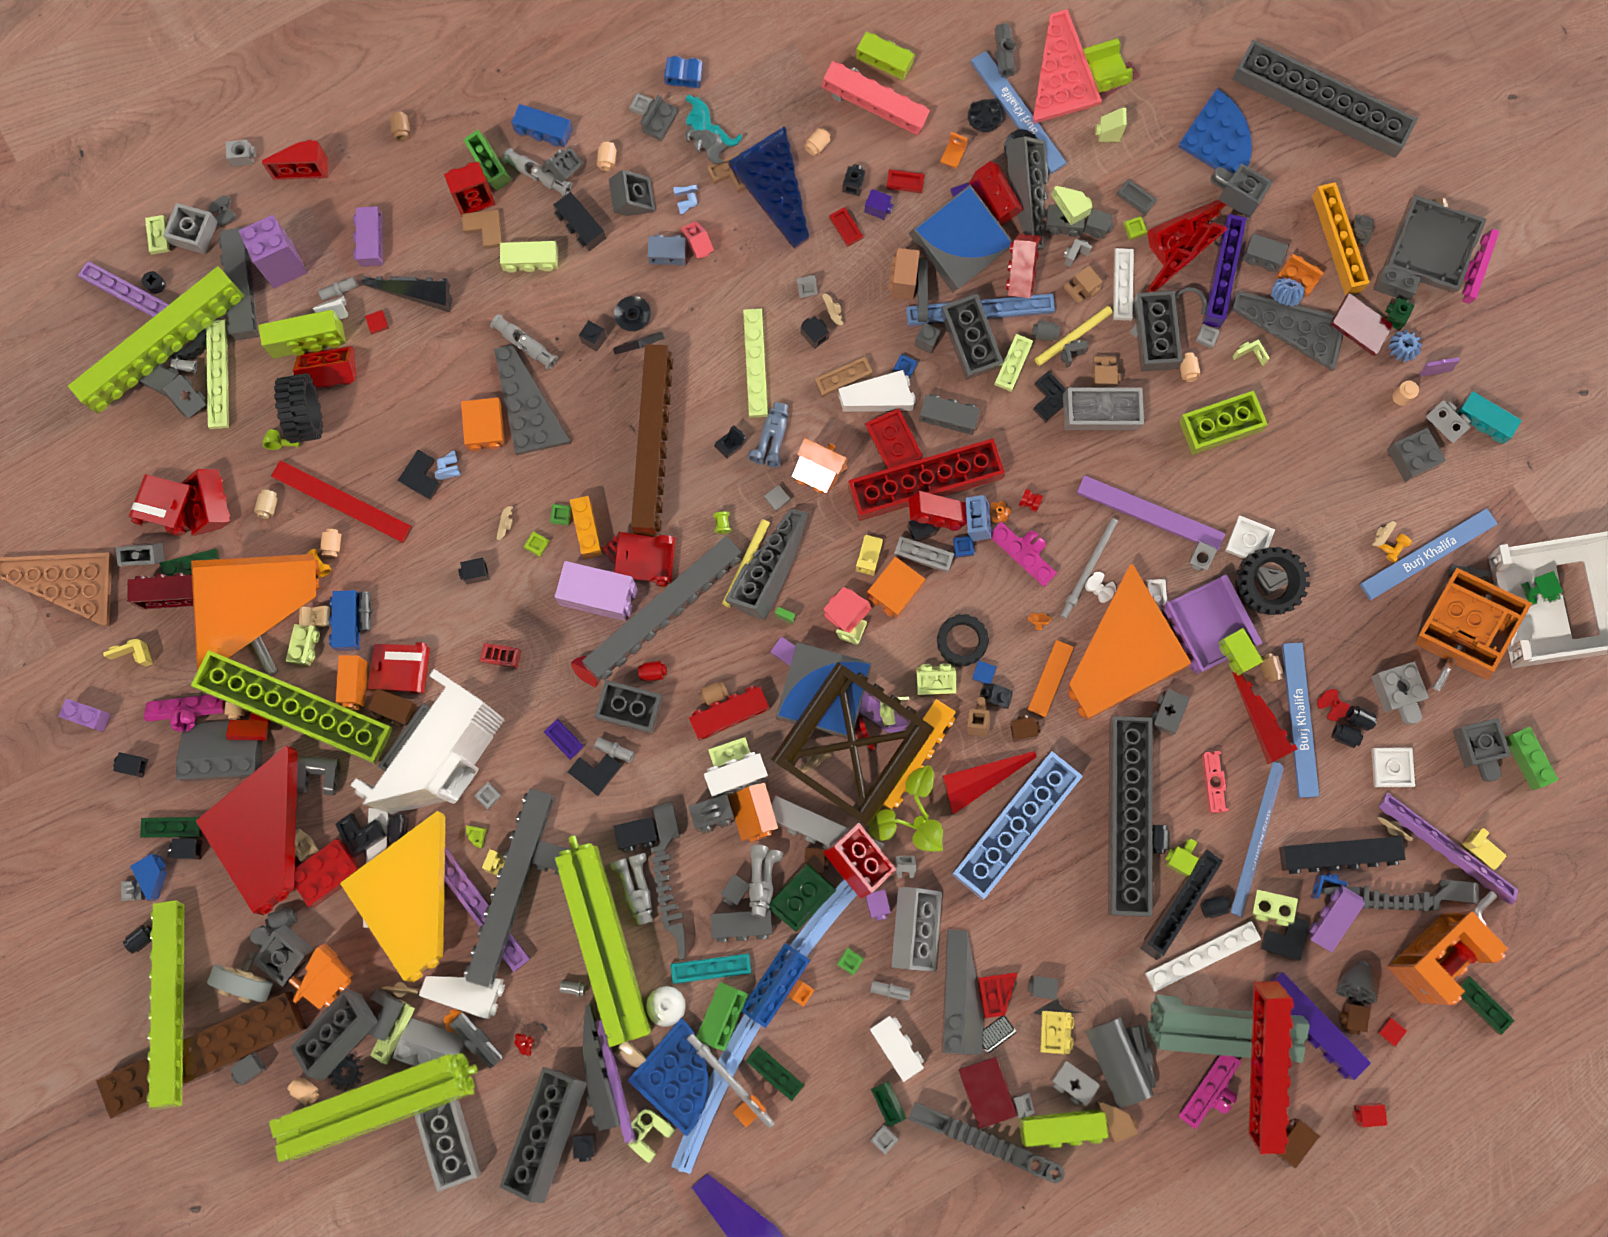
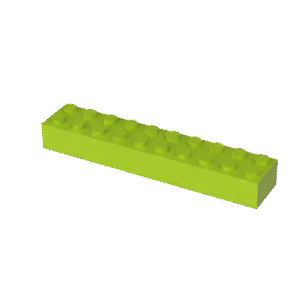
M217 266L70 383L68 387L81 403L98 414L106 410L109 404L121 398L123 393L129 388L136 386L139 379L151 374L154 367L166 362L169 356L174 352H178L189 340H193L199 332L208 328L218 317L223 316L230 307L238 304L245 295L224 271Z
M208 650L190 685L201 692L377 765L393 731L388 725Z

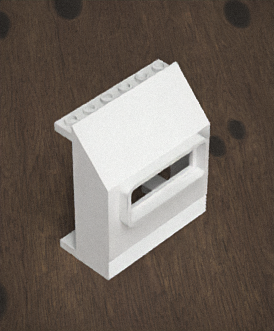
M1608 531L1508 547V544L1499 545L1491 553L1488 559L1494 585L1526 601L1528 600L1521 584L1529 582L1530 587L1534 588L1536 587L1534 578L1554 571L1559 581L1557 565L1583 562L1599 630V636L1572 639L1563 595L1560 596V600L1549 603V601L1543 602L1541 595L1535 596L1538 603L1529 608L1508 646L1512 668L1608 654Z
M434 669L430 677L446 688L374 787L371 784L369 785L366 782L355 779L351 785L356 789L354 793L366 799L363 803L364 805L392 815L445 801L455 804L477 774L479 768L475 766V763L494 738L493 735L496 734L495 732L498 731L502 722H505L504 718L480 699Z

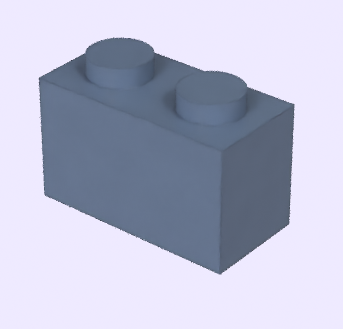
M663 235L649 236V264L686 265L687 243L685 237L679 235L664 237Z

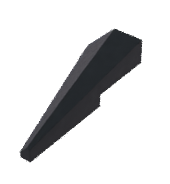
M363 276L362 283L364 286L450 313L453 299L449 293L450 283L447 278H441V281H433L431 277H427L426 280L417 279L416 277H391L390 280H383L381 276H377L376 279Z

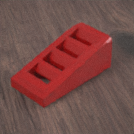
M483 643L479 662L517 669L521 650L514 647ZM488 648L491 649L489 659L486 658ZM495 650H499L497 659L493 660ZM502 651H505L504 661H500ZM509 653H513L511 662H507Z

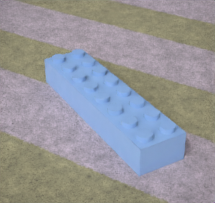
M1051 751L951 875L980 899H985L1083 776Z

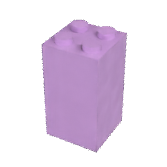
M564 561L554 598L560 606L626 621L627 616L630 617L632 614L633 606L631 601L632 598H636L638 587H636V583L631 576Z

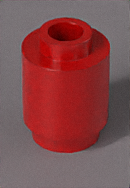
M660 660L639 665L638 674L640 681L663 680L664 675H667L666 664H663Z

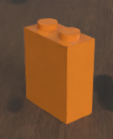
M499 397L461 401L464 445L470 451H480L481 448L499 449L500 446H505L502 403Z
M894 557L867 591L868 601L875 606H881L884 609L883 612L892 618L894 616L898 618L925 584L926 579L897 557Z
M339 655L336 702L352 711H359V708H365L368 662L358 655Z
M765 783L748 786L728 796L741 841L749 840L750 843L761 840V838L771 836V831L778 829Z

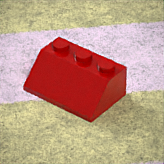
M989 161L975 171L969 185L972 186L1001 226L1024 210L999 164Z
M353 346L297 355L293 373L294 375L309 374L316 388H329L336 384H351L355 382L357 374Z
M197 469L181 482L191 486L185 506L192 536L222 529L230 523V513L227 510L226 495L223 491V480L219 469Z
M860 823L839 837L823 852L860 899L873 893L896 870Z

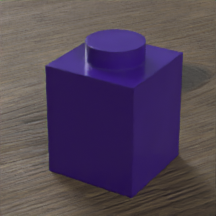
M871 189L865 203L864 213L885 220L886 215H890L894 204L891 203L892 196Z

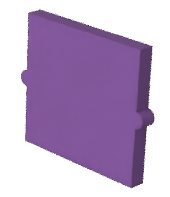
M1459 357L1428 362L1420 372V377L1451 372L1460 361Z

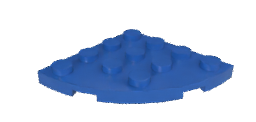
M1219 89L1215 90L1178 145L1180 149L1213 169L1222 167L1232 174H1235L1241 163L1247 167L1249 166L1252 150L1250 130L1242 112Z
M681 1018L627 1081L685 1136H688L697 1124L704 1109L708 1092L709 1074L706 1059L704 1057L701 1058L696 1053V1048L686 1039L691 1033L696 1037L697 1035L690 1025Z

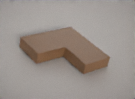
M740 153L722 159V164L713 163L706 166L713 184L731 178L737 192L754 186V182Z
M499 210L462 214L463 231L465 234L482 232L484 248L500 247L502 234Z

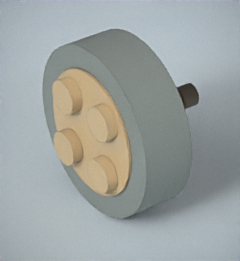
M248 951L242 969L215 964L207 981V984L219 989V994L229 997L233 994L239 996L238 1000L250 1003L251 1000L266 1002L273 986V982L249 972L253 959L256 956V953L253 951Z

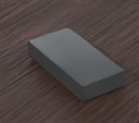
M1127 179L1116 194L1145 216L1157 202L1156 198L1129 179Z

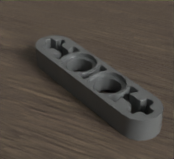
M919 258L918 322H927L928 320L927 258Z

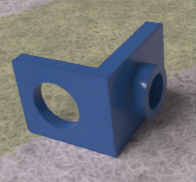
M1330 873L1316 875L1311 898L1318 899L1320 897L1323 882L1339 887L1341 885L1346 887L1348 882L1338 880L1339 876Z

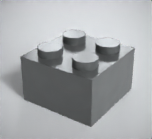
M1428 428L1394 443L1387 449L1405 482L1439 467L1446 461Z

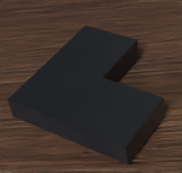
M658 332L618 345L613 348V351L616 355L645 347V344H652L665 338L663 332Z
M1049 371L1034 383L1046 398L1037 404L1033 410L1045 423L1063 408V393L1066 391L1063 385Z
M418 449L399 477L398 482L431 500L440 487L438 482L426 476L435 459Z
M606 754L594 769L579 757L568 770V773L599 796L621 769L622 765Z
M349 814L335 824L352 858H356L387 837L378 820H373L361 828L355 815Z
M1294 918V923H1289L1286 926L1284 935L1265 930L1260 949L1301 961L1310 922Z

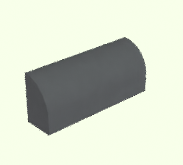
M1121 1017L1095 1025L1086 1030V1034L1118 1108L1138 1103L1154 1095Z

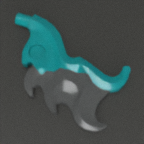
M688 94L685 101L691 103L693 109L686 119V126L690 127L685 132V139L689 143L690 138H694L695 149L698 153H700V148H704L708 159L712 163L722 164L723 160L719 159V154L728 147L737 146L742 140V135L739 134L734 139L729 138L718 125L711 124L707 105L700 98H695Z

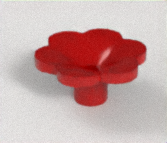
M520 1033L515 1034L516 1040H514V1044L519 1049L520 1054L530 1056L532 1054L531 1044L534 1043L533 1037H526Z

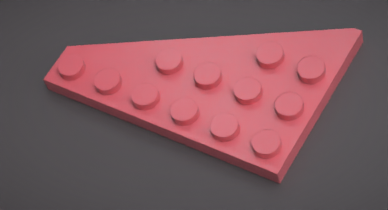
M1068 10L1050 14L1033 116L1034 124L1101 105L1102 102Z

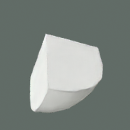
M344 296L323 302L313 308L315 313L333 309L339 319L348 317V312L344 305H347Z

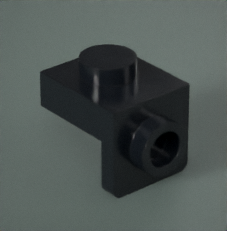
M733 425L725 436L715 442L714 447L723 456L729 458L742 448L746 436Z
M983 684L980 697L985 698L986 703L1003 709H1009L1013 690L997 684Z

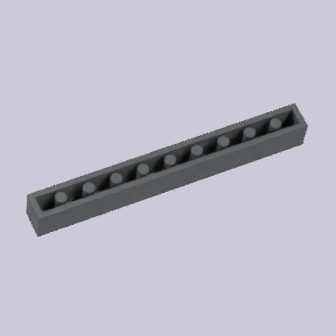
M725 536L582 661L583 666L598 682L602 679H608L613 673L612 670L617 666L621 667L627 661L626 658L631 653L633 655L642 648L641 645L645 641L649 642L656 636L655 632L660 628L662 630L670 624L669 620L682 614L687 604H693L699 598L698 595L702 591L706 592L713 586L712 582L717 578L719 580L723 578L727 573L726 570L731 566L735 567L741 561L742 552Z
M530 788L529 792L525 793L522 804H524L522 812L519 811L516 818L518 825L516 830H513L511 833V845L509 849H506L503 857L505 861L504 866L498 871L497 879L499 881L497 887H494L491 892L490 907L487 906L484 913V918H486L484 926L481 925L478 931V944L474 945L471 952V957H473L471 965H467L464 973L465 981L489 989L493 987L533 866L532 861L538 841L542 839L555 799L552 794Z

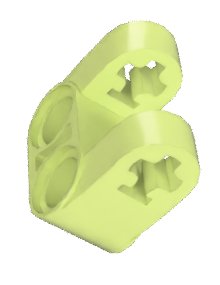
M647 1108L641 1111L631 1123L632 1129L639 1133V1138L634 1143L628 1145L640 1157L650 1163L656 1153L642 1141L645 1135L654 1126L663 1135L670 1138L676 1129L661 1115ZM644 1113L652 1116L651 1124H645L642 1121Z

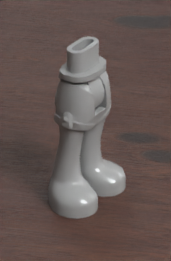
M764 845L750 846L752 881L749 884L751 901L749 905L752 907V916L765 918L773 893L772 868L775 863L782 861L783 852L769 850Z
M646 853L629 857L638 890H634L627 858L609 863L611 869L618 872L621 877L626 894L625 902L628 903L633 913V918L636 917L638 925L653 921L650 897L652 893L648 889L643 872V864L647 860Z

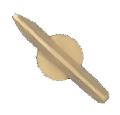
M823 294L822 297L832 320L838 325H843L841 321L842 316H839L841 313L839 303H834L828 294Z
M508 506L502 512L497 533L498 541L503 539L506 529L510 530L512 519L509 518V515L512 516V506Z
M1392 521L1387 523L1386 527H1380L1372 545L1376 547L1382 546L1394 530L1396 522Z
M829 752L808 756L807 763H802L801 767L797 769L805 773L830 758L832 754Z
M1378 817V820L1387 826V831L1391 835H1400L1402 838L1412 841L1413 838L1402 831V826L1399 822H1390L1387 819Z
M402 982L396 983L394 986L381 988L384 991L393 992L396 997H403L407 993L415 994L419 991L418 988H409Z

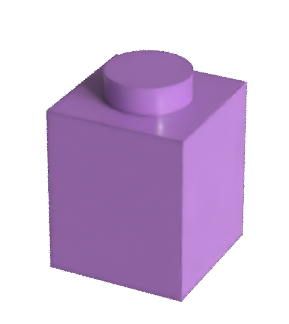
M885 890L873 892L865 896L870 917H875L876 921L886 919L887 914L891 912Z

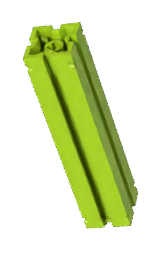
M575 835L568 837L571 850L559 852V857H555V861L559 869V875L605 1034L607 1035L609 1047L649 1035L652 1030L648 1022V1016L598 846H592V843L579 846Z
M446 1054L438 1059L430 1060L287 1114L281 1118L271 1120L269 1124L272 1137H276L278 1144L275 1146L278 1162L301 1159L307 1155L317 1153L459 1100L462 1097L474 1094V1082L469 1075L477 1073L476 1065L469 1066L464 1054Z

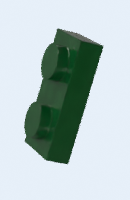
M889 1081L871 1088L888 1127L907 1119Z

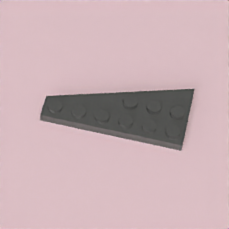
M1240 291L1235 293L1232 306L1233 312L1329 370H1335L1343 335L1330 325L1335 315L1296 305L1285 306L1284 304H1279L1278 301Z
M513 345L494 349L515 454L520 455L571 444Z

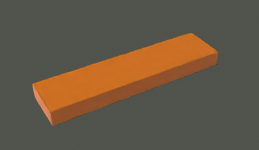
M1055 640L1027 711L1043 718L1046 717L1073 651V646Z

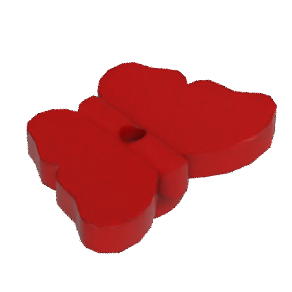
M861 716L857 718L859 727L855 729L858 739L869 737ZM873 744L866 745L870 752L875 750Z

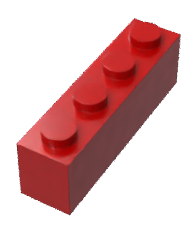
M751 686L745 689V693L739 696L737 693L727 697V701L720 703V701L709 705L710 708L705 711L700 709L693 712L689 720L698 740H704L769 711V705L760 686L757 688Z

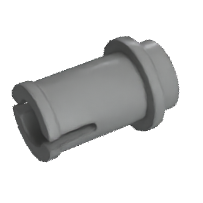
M177 357L172 359L171 369L177 372L196 373L197 362L180 360Z
M561 981L560 993L575 994L577 997L585 995L586 984L582 981H579V983Z

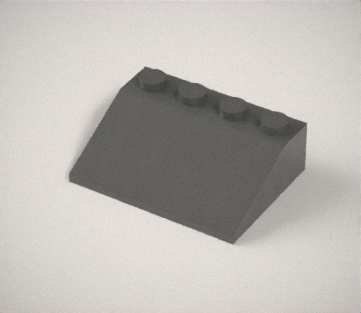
M229 721L195 723L193 729L189 732H186L187 725H185L176 758V780L190 782L248 778L262 766V740H227L226 732Z

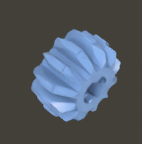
M1281 278L1277 279L1274 283L1271 296L1279 304L1294 306L1298 305L1302 300L1305 288L1301 283H1297L1296 280Z
M1408 330L1397 332L1390 339L1391 343L1388 349L1393 350L1390 355H1396V360L1401 358L1403 363L1407 360H1414L1415 356H1418L1421 352L1422 344L1418 342L1420 337L1415 338V332L1409 334Z

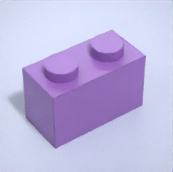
M65 699L58 717L104 732L111 714Z

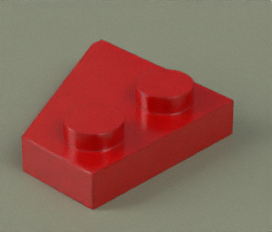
M1017 972L978 978L985 1018L1006 1015Z

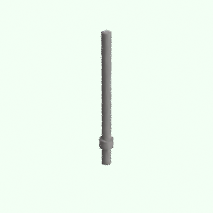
M1111 518L1071 595H1068L1065 601L1066 605L1060 614L1062 618L1067 619L1072 608L1077 605L1078 597L1118 523L1116 519Z
M691 1033L686 1039L696 1048V1053L701 1058L704 1057L768 1128H771L775 1122L756 1105L743 1087L710 1053V1048L705 1043L702 1044Z

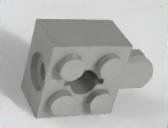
M1415 661L1371 676L1385 713L1398 709L1402 721L1407 725H1413L1422 719L1418 702L1424 701L1429 697Z

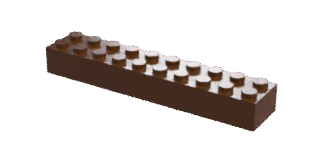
M645 344L631 528L634 534L657 537L658 532H661L662 529L659 513H663L661 495H664V484L662 477H665L666 466H664L663 459L667 458L665 441H668V430L666 423H669L670 412H668L667 405L671 404L669 387H672L671 370H673L674 359L672 358V352H669L668 345Z
M285 992L184 1039L182 1087L238 1062L249 1054L257 1053L306 1030L307 1028L298 1005L293 1001V993ZM148 1056L96 1080L110 1119L120 1117L148 1104L149 1082L147 1075L150 1071Z

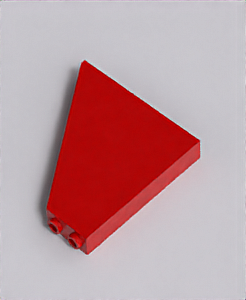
M287 745L196 820L252 913L259 915L270 913L277 903L284 901L289 896L288 894L294 890L298 751Z

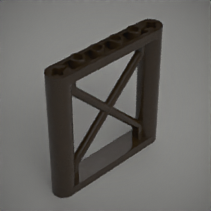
M837 662L770 760L869 827L935 728L916 715L917 711L910 706L905 708L900 705V699L892 694L890 697L884 694L885 689L876 683L874 685L868 683V678L860 672L855 674ZM854 683L908 720L910 723L904 731L856 739L847 696V689L850 684ZM839 695L848 741L802 749ZM904 739L866 794L857 747ZM850 749L859 796L854 806H851L797 769L795 765L802 757Z

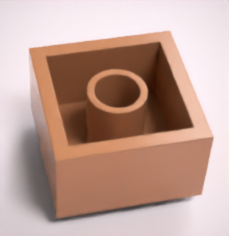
M897 248V255L893 254L889 290H892L891 297L913 300L919 250Z

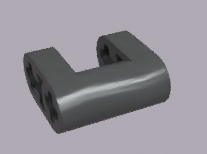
M299 756L297 793H307L310 774L325 775L323 793L324 795L335 796L339 783L340 759Z
M375 988L370 998L382 1005V1008L376 1018L378 1022L368 1034L381 1041H386L404 1003L390 994Z

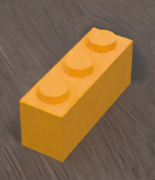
M589 496L571 499V509L583 558L588 559L603 555Z

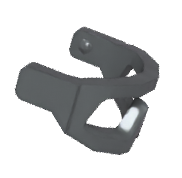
M1184 288L1175 294L1176 301L1183 292H1195L1203 304L1201 314L1205 313L1207 306L1206 298L1198 289Z

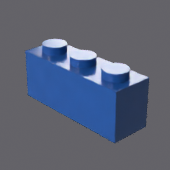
M522 104L518 105L511 122L517 134L531 136L537 141L543 140L556 147H565L572 131L569 119Z
M356 590L332 591V597H330L332 615L329 617L332 634L329 635V644L336 651L360 650L359 614L357 613V609H359L358 592Z

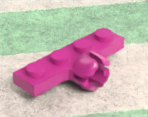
M1492 229L1481 237L1480 250L1477 251L1474 260L1469 261V267L1464 277L1468 284L1463 289L1462 294L1464 297L1462 302L1470 304L1477 299L1500 231Z
M1000 522L991 532V539L1045 587L1057 574L1040 557V552L1046 547L1045 540L1040 537L1032 544L1039 536L1038 533L1031 530L1024 537L1020 538L1003 522Z
M211 695L146 702L144 719L146 722L170 719V725L173 730L183 733L185 725H187L186 732H189L193 729L195 719L198 716L224 713L225 701Z
M1220 1055L1178 1117L1196 1130L1209 1109L1215 1108L1222 1114L1228 1113L1232 1107L1224 1102L1222 1098L1231 1104H1235L1237 1094L1230 1090L1227 1084L1241 1064V1061L1234 1056Z

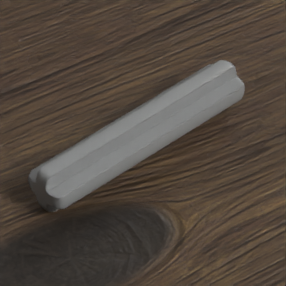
M261 636L251 642V645L266 674L270 676L277 672V668Z

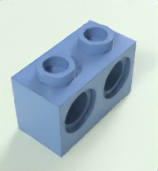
M985 495L966 498L969 536L973 541L991 539L990 508Z

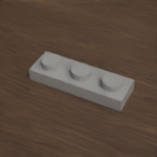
M900 536L894 556L948 573L954 553Z

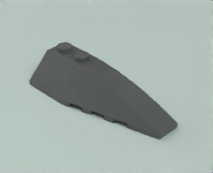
M1024 136L1006 141L1010 186L1024 209L1017 215L1023 233L1042 236L1041 242L1038 243V249H1044L1045 225L1043 224V219L1046 217V209L1043 206L1044 200L1047 199V192H1044L1045 184L1048 183L1046 145L1044 140Z
M795 509L789 510L776 526L777 530L773 535H769L765 539L766 543L760 550H756L753 554L754 558L749 564H745L742 567L725 599L727 603L749 616L761 620L766 619L795 558L808 517L806 512Z
M947 930L942 1052L982 1055L984 1012L968 932Z
M591 1003L585 1005L583 1024L584 1071L589 1095H586L588 1106L592 1107L594 1115H592L594 1127H598V1130L602 1131L620 1126V1121L595 1025L597 1020Z

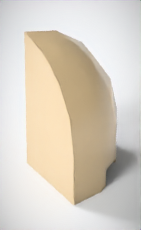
M629 1041L622 1043L614 1053V1056L621 1063L630 1068H639L646 1061V1057Z

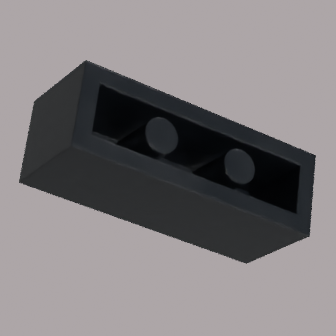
M571 191L553 204L555 209L554 215L560 222L564 221L565 227L571 235L573 233L576 235V240L582 248L586 247L588 251H591L606 239L604 230Z

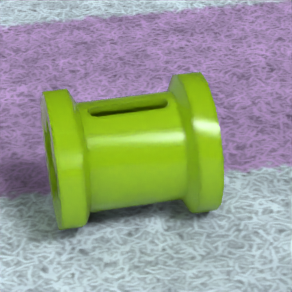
M721 511L713 514L716 522V529L714 530L716 534L731 532L728 521L729 512Z

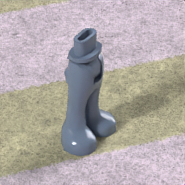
M774 402L773 408L769 410V414L764 422L757 448L748 452L747 458L750 461L760 465L764 464L770 437L773 436L772 445L765 464L773 468L781 467L782 458L779 456V451L787 425L788 405Z

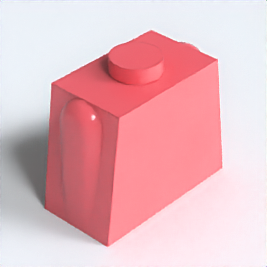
M843 587L837 595H833L830 598L829 603L823 610L825 612L824 617L839 630L850 633L872 608L869 601L860 597L851 589Z

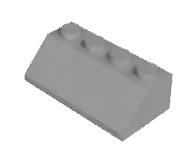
M898 887L892 968L936 972L942 892Z

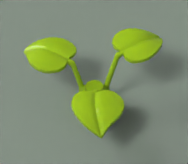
M924 766L915 770L906 781V791L910 795H914V799L923 815L916 817L914 824L895 819L896 814L893 810H882L877 813L869 825L868 833L870 836L878 841H886L895 834V823H900L917 830L913 834V843L918 849L927 852L943 851L942 825L937 820L928 819L929 815L925 812L918 798L919 796L926 797L932 790L934 772L931 766Z

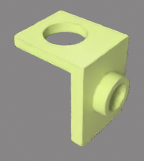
M1259 340L1251 344L1249 342L1244 343L1233 355L1235 360L1254 351L1262 366L1270 359Z
M861 620L850 633L839 629L836 630V633L840 640L858 646L867 622Z
M897 697L901 700L900 703L909 700V697ZM880 702V716L883 720V727L895 724L894 711Z

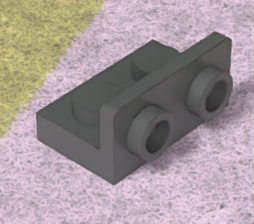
M657 95L656 99L651 101L647 114H644L641 118L642 132L662 142L679 113L678 108L663 102L662 96Z
M568 147L564 151L562 149L557 151L553 155L555 159L550 157L544 163L546 167L542 172L545 173L550 169L562 183L584 163Z

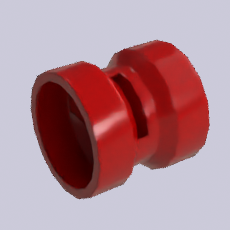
M1026 488L1019 506L1023 508L1027 506L1032 512L1036 513L1043 495L1034 494Z

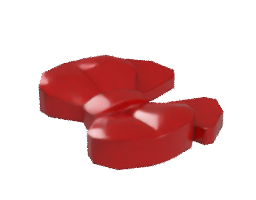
M1336 689L1325 691L1317 699L1318 709L1328 706L1332 708L1327 715V719L1330 721H1338L1339 718L1346 715L1347 710L1350 708L1348 703L1341 702L1338 699V691Z

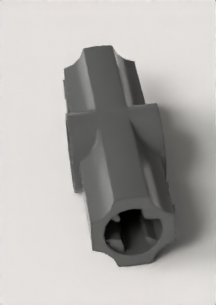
M1002 23L995 27L996 50L994 56L998 60L999 74L1003 78H1008L1015 74L1013 52L1016 45L1012 40L1011 27L1008 23Z
M463 1012L458 1014L449 1023L451 1028L463 1039L466 1047L473 1054L476 1053L489 1069L494 1067L503 1058L502 1054L489 1041L488 1036L479 1027H476Z
M1143 1025L1125 1028L1150 1087H1156L1152 1069V1053L1147 1046Z

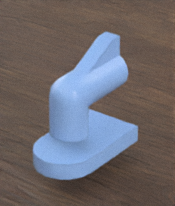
M697 185L673 187L675 197L687 194L688 200L677 203L680 215L697 205L696 195L692 193L698 190Z
M455 450L437 460L438 470L434 473L436 479L443 480L461 475L457 465L446 468V465L458 462Z

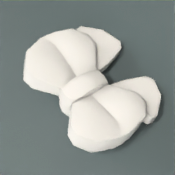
M1094 572L1093 576L1086 581L1085 588L1087 591L1098 595L1101 603H1106L1116 592V585L1114 582H1110L1104 586L1101 584L1104 573Z

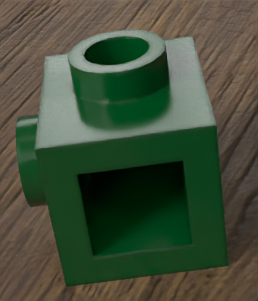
M1397 298L1394 303L1390 302L1385 310L1387 313L1385 319L1393 324L1392 328L1400 331L1406 325L1415 305L1410 304L1406 299Z

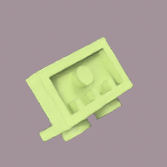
M294 624L286 662L306 666L311 665V661L313 662L315 659V643H318L320 638L318 628L312 625L305 627Z
M943 663L940 666L922 664L920 667H916L918 695L956 693V670L951 664Z

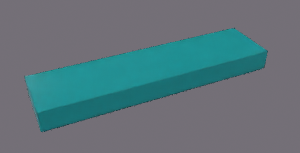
M749 953L670 964L672 984L752 974Z

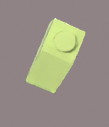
M1121 108L1101 116L1099 124L1095 126V134L1098 135L1099 142L1121 141L1127 125L1126 108Z
M1060 186L1054 187L1051 196L1070 225L1090 215L1092 202L1083 192Z

